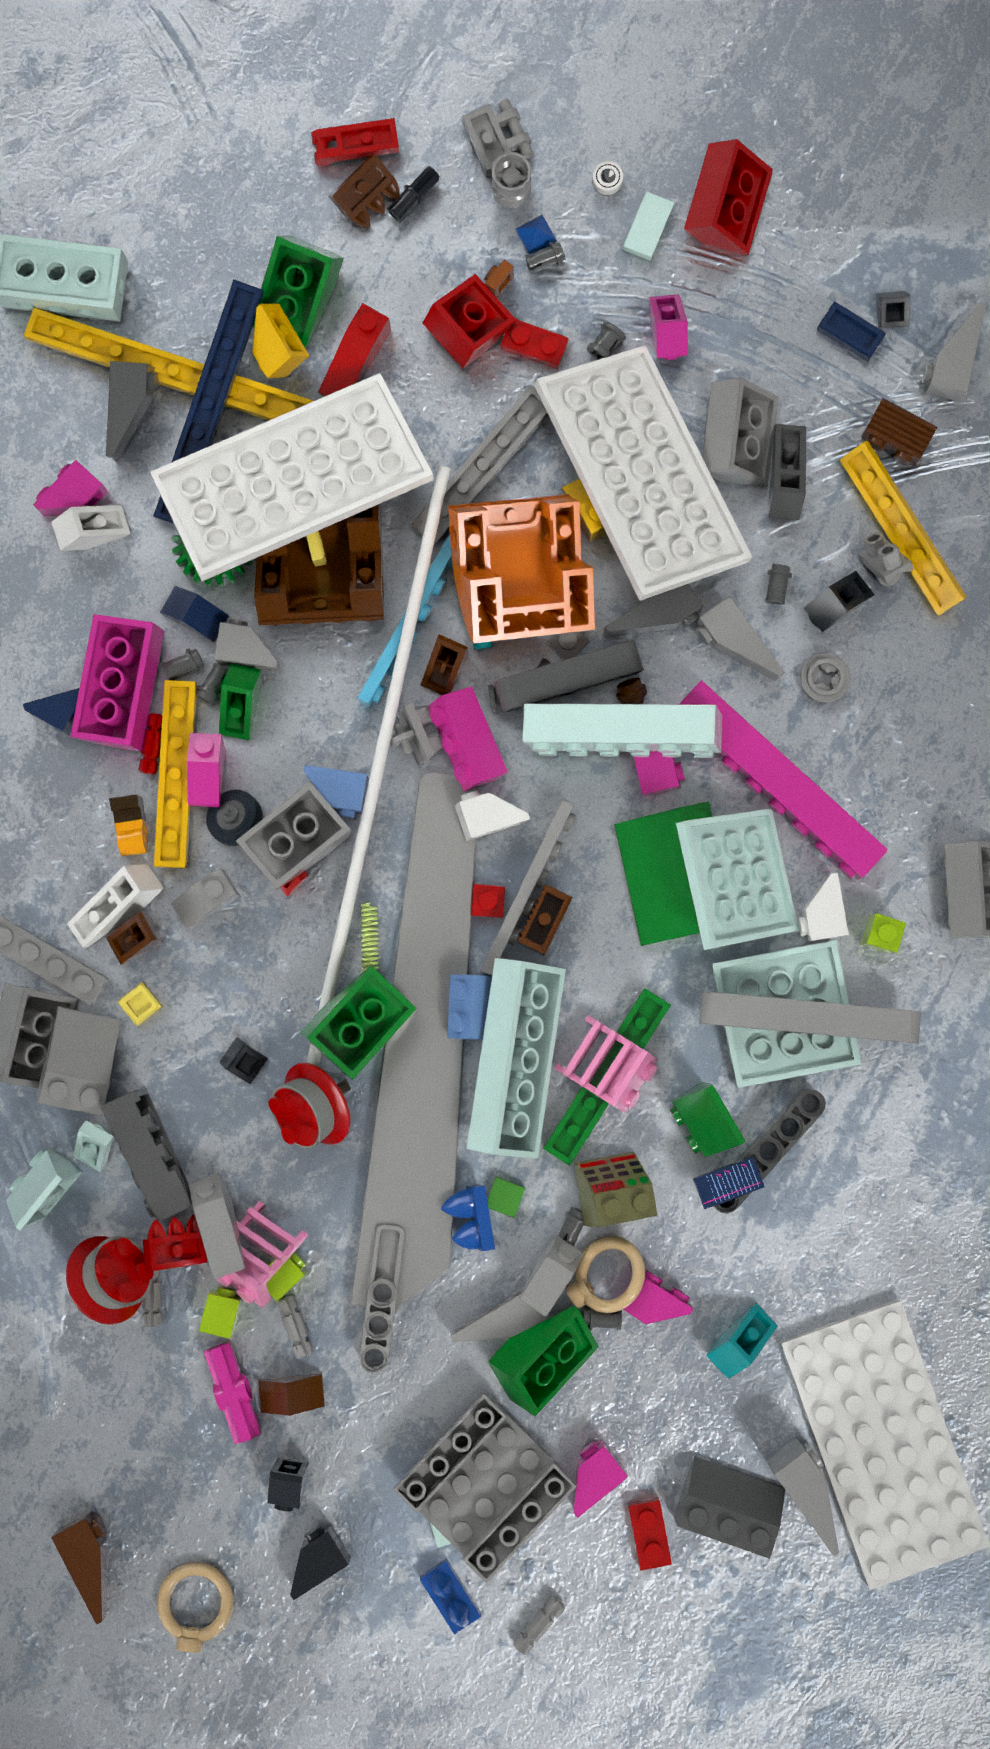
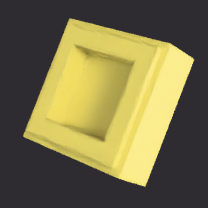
M319 531L307 535L315 567L325 565V562H327Z
M141 982L118 1001L119 1005L136 1026H140L163 1007L144 982Z

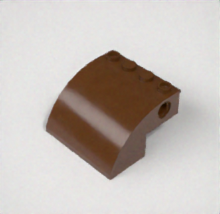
M380 504L318 530L327 560L325 565L315 567L307 536L257 557L254 599L258 625L278 626L281 624L298 623L307 625L320 622L341 623L343 621L370 622L384 620V571Z

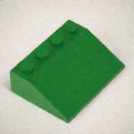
M709 801L614 824L641 946L700 934L676 823L712 817Z

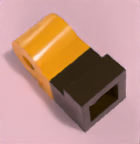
M138 794L109 798L121 856L148 853V832L143 798Z

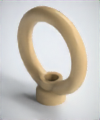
M617 1236L602 1237L587 1246L582 1252L584 1254L575 1271V1281L566 1286V1292L570 1300L577 1308L587 1305L591 1309L602 1313H613L626 1308L637 1298L644 1284L645 1264L641 1253L633 1243ZM608 1249H617L625 1253L631 1262V1282L626 1291L619 1297L611 1300L600 1299L595 1296L594 1288L587 1280L588 1268L592 1260L600 1252Z
M201 1562L186 1563L171 1571L162 1582L157 1597L159 1618L164 1628L177 1638L176 1649L192 1653L201 1652L203 1642L214 1638L226 1627L231 1618L234 1604L233 1592L227 1578L217 1568ZM189 1576H202L209 1579L217 1587L220 1594L221 1606L216 1619L204 1628L182 1626L171 1613V1593L177 1583Z

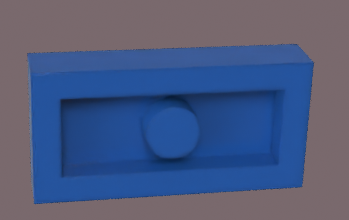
M485 1185L466 1186L465 1190L449 1197L441 1206V1210L454 1217L471 1218L472 1220L461 1226L455 1232L452 1240L457 1245L467 1249H477L480 1251L494 1250L495 1244Z
M447 1558L420 1576L419 1580L454 1635L481 1617L482 1613Z

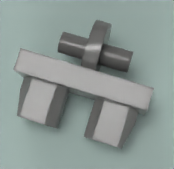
M879 531L863 539L866 550L858 554L860 561L876 575L877 581L883 586H891L898 583L903 572L914 570L912 562L899 551L895 544H890L885 540L884 535Z
M413 703L404 705L403 710L396 714L399 723L393 727L396 736L391 739L390 745L391 747L401 745L405 755L412 752L417 764L420 765L427 762L435 753L443 748L442 739L439 732L430 735L425 733L423 726L432 722L428 705L414 707Z

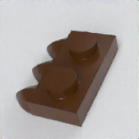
M372 154L329 195V198L348 221H352L360 227L369 228L370 217L366 206L376 213H385V203L381 192L389 198L397 199L400 196V191L393 175L378 156Z

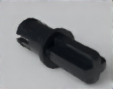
M428 166L410 186L406 184L404 186L405 190L386 208L389 214L401 223L413 208L423 203L422 198L439 181V174L432 167Z

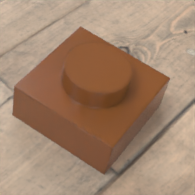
M504 259L498 267L494 265L487 272L484 278L486 281L485 285L497 298L514 278V266Z

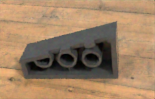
M147 1088L134 1090L101 1105L100 1108L118 1142L120 1151L132 1170V1178L136 1186L141 1188L146 1198L144 1204L150 1217L155 1216L156 1220L161 1221L192 1207L188 1180Z

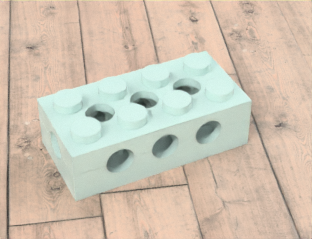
M0 234V307L33 311V308H37L52 314L120 322L128 261L122 248Z

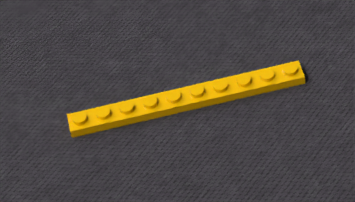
M33 308L23 335L28 341L109 368L110 361L149 364L155 367V372L158 373V384L193 396L205 365L37 308ZM236 375L226 407L269 421L314 401Z

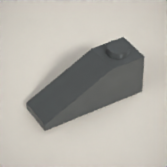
M110 361L106 457L113 459L121 458L151 404L153 392L157 391L159 383L155 367L146 363Z
M776 424L769 487L768 517L799 520L806 495V427Z
M686 584L647 598L605 626L603 633L607 638L674 630L682 624L687 628L698 621L699 613H701L704 605L691 586Z

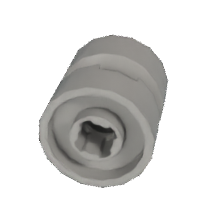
M507 152L500 155L493 163L492 195L501 206L518 208L524 205L531 193V165L522 154Z

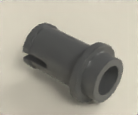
M550 242L548 247L530 255H525V260L528 262L527 266L533 275L552 265L557 264V266H560L561 262L566 260V257L559 242L555 244Z
M772 564L771 569L767 572L770 575L765 602L774 605H785L788 578H792V573H790L789 566Z
M188 648L185 654L162 663L163 670L169 680L180 677L192 670L198 672L200 671L199 667L204 666L203 660L196 648L193 650Z
M214 663L202 686H197L198 692L196 696L210 705L214 701H218L219 697L217 695L221 690L222 682L228 669Z
M571 1207L564 1214L567 1217L558 1236L574 1246L584 1226L582 1210Z
M583 1307L582 1316L590 1331H592L593 1327L621 1330L622 1310L613 1313H602L590 1307Z

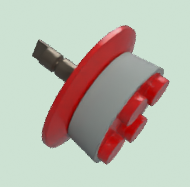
M298 1063L292 1066L286 1074L285 1083L274 1089L271 1099L268 1101L275 1122L281 1130V1135L285 1142L290 1145L294 1144L303 1149H312L320 1142L334 1145L343 1141L350 1130V1112L344 1094L351 1090L347 1079L336 1084L324 1070L316 1065Z
M94 1236L82 1241L70 1254L66 1266L67 1288L74 1304L91 1320L106 1325L122 1323L137 1312L142 1300L151 1289L154 1271H145L143 1249L134 1241L120 1236Z

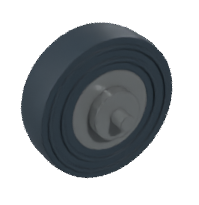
M237 789L226 791L221 794L220 807H209L206 816L207 828L210 834L220 843L228 846H239L236 840L263 819L262 809L258 801L249 793Z

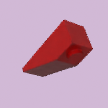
M364 303L361 304L341 340L319 388V394L325 397L351 386L356 381H362L391 332L389 317Z

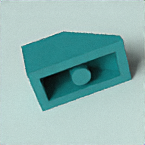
M755 1303L717 1339L706 1356L729 1379L753 1363L778 1325Z

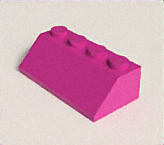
M93 614L70 737L108 747L142 752L163 642V629L153 622Z

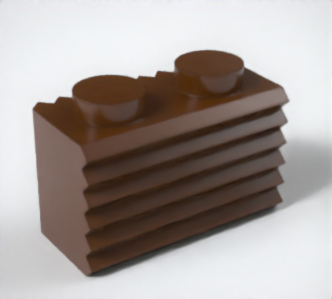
M882 398L861 438L868 441L876 451L884 450L894 454L893 458L898 463L906 466L910 464L916 466L938 427Z
M548 885L543 886V891L540 892L537 903H534L535 908L531 910L532 914L529 915L526 926H523L524 931L520 932L521 937L518 938L519 944L545 956L573 898Z

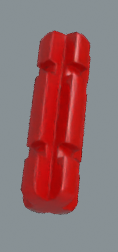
M151 713L148 715L147 726L149 729L145 731L141 752L143 759H140L138 769L141 773L155 775L158 766L156 758H159L161 749L162 715Z

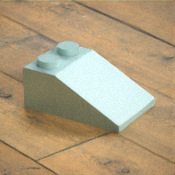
M54 1148L48 1149L45 1152L40 1150L29 1163L32 1169L25 1177L20 1175L9 1188V1191L12 1193L6 1202L13 1223L19 1231L43 1222L82 1174L78 1167Z

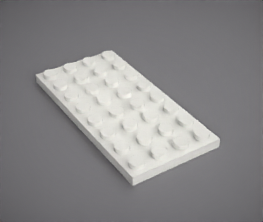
M646 345L536 379L534 384L536 391L640 601L740 566L751 560L752 555Z
M381 373L150 472L201 581L434 480L433 473Z
M900 1299L780 1341L869 1590L990 1547Z

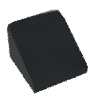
M906 291L876 293L879 329L910 326L909 293Z
M237 1037L220 1060V1064L232 1074L251 1084L268 1058Z

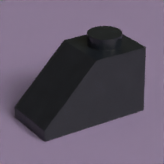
M854 571L827 587L807 604L804 610L809 615L810 621L823 633L875 594L859 573Z
M278 1457L270 1471L267 1503L275 1504L274 1508L280 1511L290 1512L294 1508L299 1509L303 1500L309 1463Z
M331 1524L325 1528L318 1525L304 1535L306 1540L303 1541L290 1593L293 1601L349 1565L351 1556Z

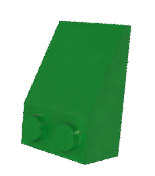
M290 235L277 236L261 287L264 291L261 304H280L306 349L335 288L344 257Z
M370 965L328 1002L302 1029L300 1034L340 1071L353 1080L417 1008Z
M701 1082L670 1100L674 1106L670 1109V1112L678 1126L684 1124L690 1135L685 1138L694 1154L700 1151L702 1156L708 1157L746 1142L713 1084Z
M572 1306L509 1338L490 1358L488 1364L508 1398L536 1417L597 1350L598 1345L581 1312L577 1307Z

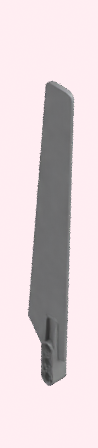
M438 772L425 774L418 785L392 984L417 1009L384 1045L351 1305L366 1307L360 1349V1364L364 1370L370 1373H378L387 1366L395 1310L448 1269L451 1263L453 1216L442 1211L441 1206L449 1197L455 1194L464 1039L447 1038L450 975H468L476 839L466 842L455 805L462 801V795L477 791L479 788L463 792L461 784L456 780L455 775ZM384 1283L391 1288L392 1295L389 1299L379 1300L375 1297L374 1288L378 1284ZM375 1316H382L386 1319L388 1327L383 1332H374L370 1327V1320ZM379 1349L383 1354V1361L377 1365L370 1364L365 1358L368 1350Z

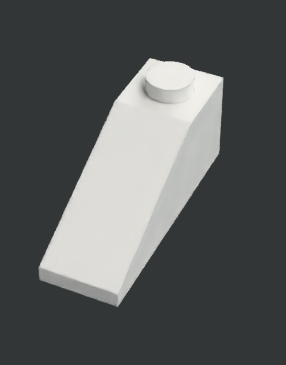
M148 864L123 866L67 925L82 948H88L145 908L164 888Z

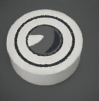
M612 161L598 164L593 172L592 182L594 188L603 195H612L618 192L623 183L621 167Z

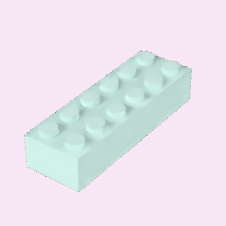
M524 704L523 742L531 747L532 751H537L540 756H556L557 751L569 752L570 756L582 757L587 756L588 751L600 752V756L617 757L619 752H631L633 757H649L650 751H658L662 753L663 757L676 758L681 757V752L694 753V757L711 758L713 753H721L722 714L716 705Z
M495 958L467 1149L492 1155L538 1159L566 969L525 961Z

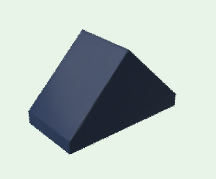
M177 586L174 587L160 611L162 615L213 643L218 638L220 622L226 623L230 617L197 593Z
M79 688L24 703V710L70 736Z

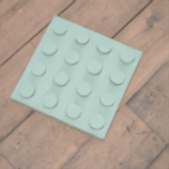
M772 808L676 823L704 950L799 931Z
M836 940L711 964L717 993L850 1005ZM724 1026L736 1088L862 1064L857 1038Z

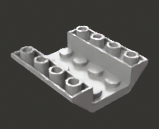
M483 1393L393 1490L416 1513L419 1511L462 1554L463 1561L487 1583L577 1485L506 1411Z

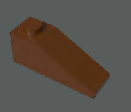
M90 1511L58 1529L51 1539L97 1625L108 1614L107 1539L105 1537L107 1531L103 1521L99 1517L95 1518L93 1512Z

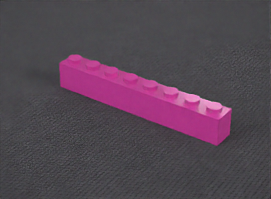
M702 680L681 701L679 705L717 706L722 714L721 753L718 754L723 757L721 760L723 765L732 773L738 771L747 779L744 783L754 793L758 795L761 792L770 800L768 805L780 816L783 814L787 815L793 821L791 826L803 837L809 835L816 842L814 847L826 858L832 856L839 863L837 868L849 879L855 877L857 880L863 878L888 851L884 845Z

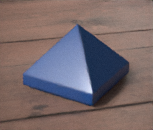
M543 215L516 228V232L529 255L548 247L550 242L554 244L557 242Z

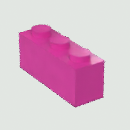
M472 686L441 695L428 705L430 718L438 729L443 749L451 760L455 778L461 784L463 792L494 782L508 773Z

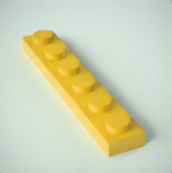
M868 441L863 442L841 458L840 462L892 544H895L899 551L912 562L914 570L910 572L937 615H942L965 600L967 596L870 443Z
M164 680L154 867L187 869L191 807L188 805L187 756L190 733H195L196 681Z

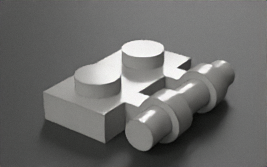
M504 99L498 104L501 113L494 115L489 104L462 116V123L486 175L492 173L494 161L504 153L516 150L526 159L534 155L530 147L531 139L528 133L523 131L519 122L521 117L517 109L512 107L509 99ZM501 127H509L512 137L505 139Z

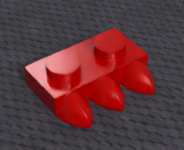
M192 1214L189 1218L185 1230L182 1223L176 1217H173L166 1233L158 1220H154L150 1225L147 1239L142 1240L146 1272L208 1263L195 1214Z

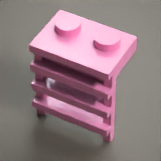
M587 1015L585 1021L593 1025L568 1066L565 1068L557 1063L554 1069L625 1113L628 1108H633L640 1097L638 1091L643 1083L650 1081L657 1069L655 1064L658 1059ZM602 1031L608 1036L582 1078L574 1073ZM615 1042L622 1043L623 1047L598 1087L596 1088L591 1085V1080Z
M259 1201L253 1209L250 1207L246 1211L247 1215L241 1222L237 1221L239 1236L241 1235L276 1260L269 1266L242 1247L246 1268L216 1280L225 1287L229 1285L237 1290V1294L249 1304L255 1302L264 1308L271 1300L266 1283L304 1242L308 1234L302 1230L295 1238L260 1214L265 1205ZM254 1221L287 1244L288 1247L282 1252L247 1227Z

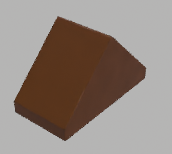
M439 634L420 685L441 695L451 693L469 656L468 647Z
M144 912L136 913L106 937L120 965L164 942L151 916Z
M322 1373L258 1380L261 1413L291 1416L325 1407Z

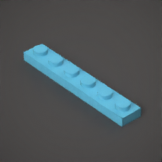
M449 535L427 573L416 626L419 621L424 623L432 610V606L429 605L434 594L439 596L447 583V579L444 576L449 568L453 569ZM406 612L358 696L359 702L370 709L374 702L380 703L387 690V687L383 685L388 676H392ZM414 632V637H413L412 644L414 643V641H415V639H416V636H417V633H415V632Z

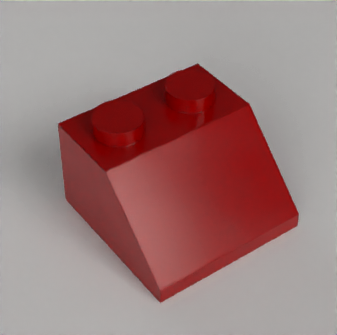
M474 274L433 303L422 324L460 367L464 369L482 356L515 323L516 319L482 280Z

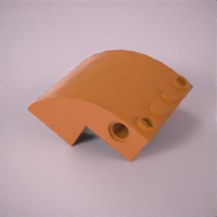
M569 494L448 505L450 546L455 585L463 620L473 643L595 630L593 567L581 560L580 501L570 497Z

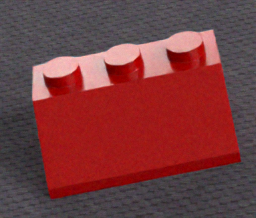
M738 139L709 143L684 230L703 244L742 255H749L773 169Z

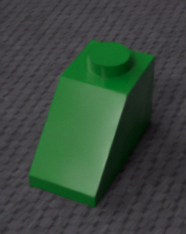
M230 664L221 687L219 734L244 740L250 739L260 694L261 669Z

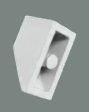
M122 505L70 507L51 522L60 551L86 550L131 534Z
M479 790L462 795V801L455 805L466 842L523 824L530 820L529 813L491 793L480 795Z
M838 872L831 873L824 878L801 911L802 917L798 918L800 935L806 937V942L849 935Z

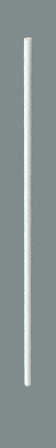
M438 466L318 1012L335 995L450 474V468L445 466ZM312 1044L310 1045L307 1063L319 1067L322 1053Z

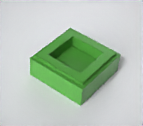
M496 1176L487 1199L488 1208L515 1218L525 1187Z

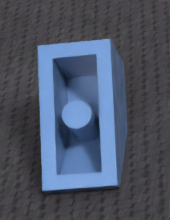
M304 765V772L332 808L337 811L340 817L354 819L355 814H362L369 779L367 774Z

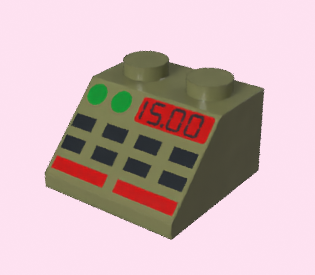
M635 1152L574 1162L584 1226L604 1227L658 1216L652 1182Z

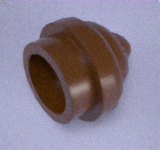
M640 678L628 679L616 686L618 690L616 697L621 704L644 703L647 688L645 684L641 683Z

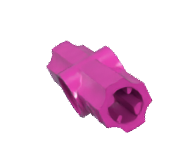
M231 1341L205 1350V1359L214 1381V1397L220 1411H224L234 1444L243 1443L261 1435V1427L251 1402L253 1401L251 1387L246 1375L241 1373Z

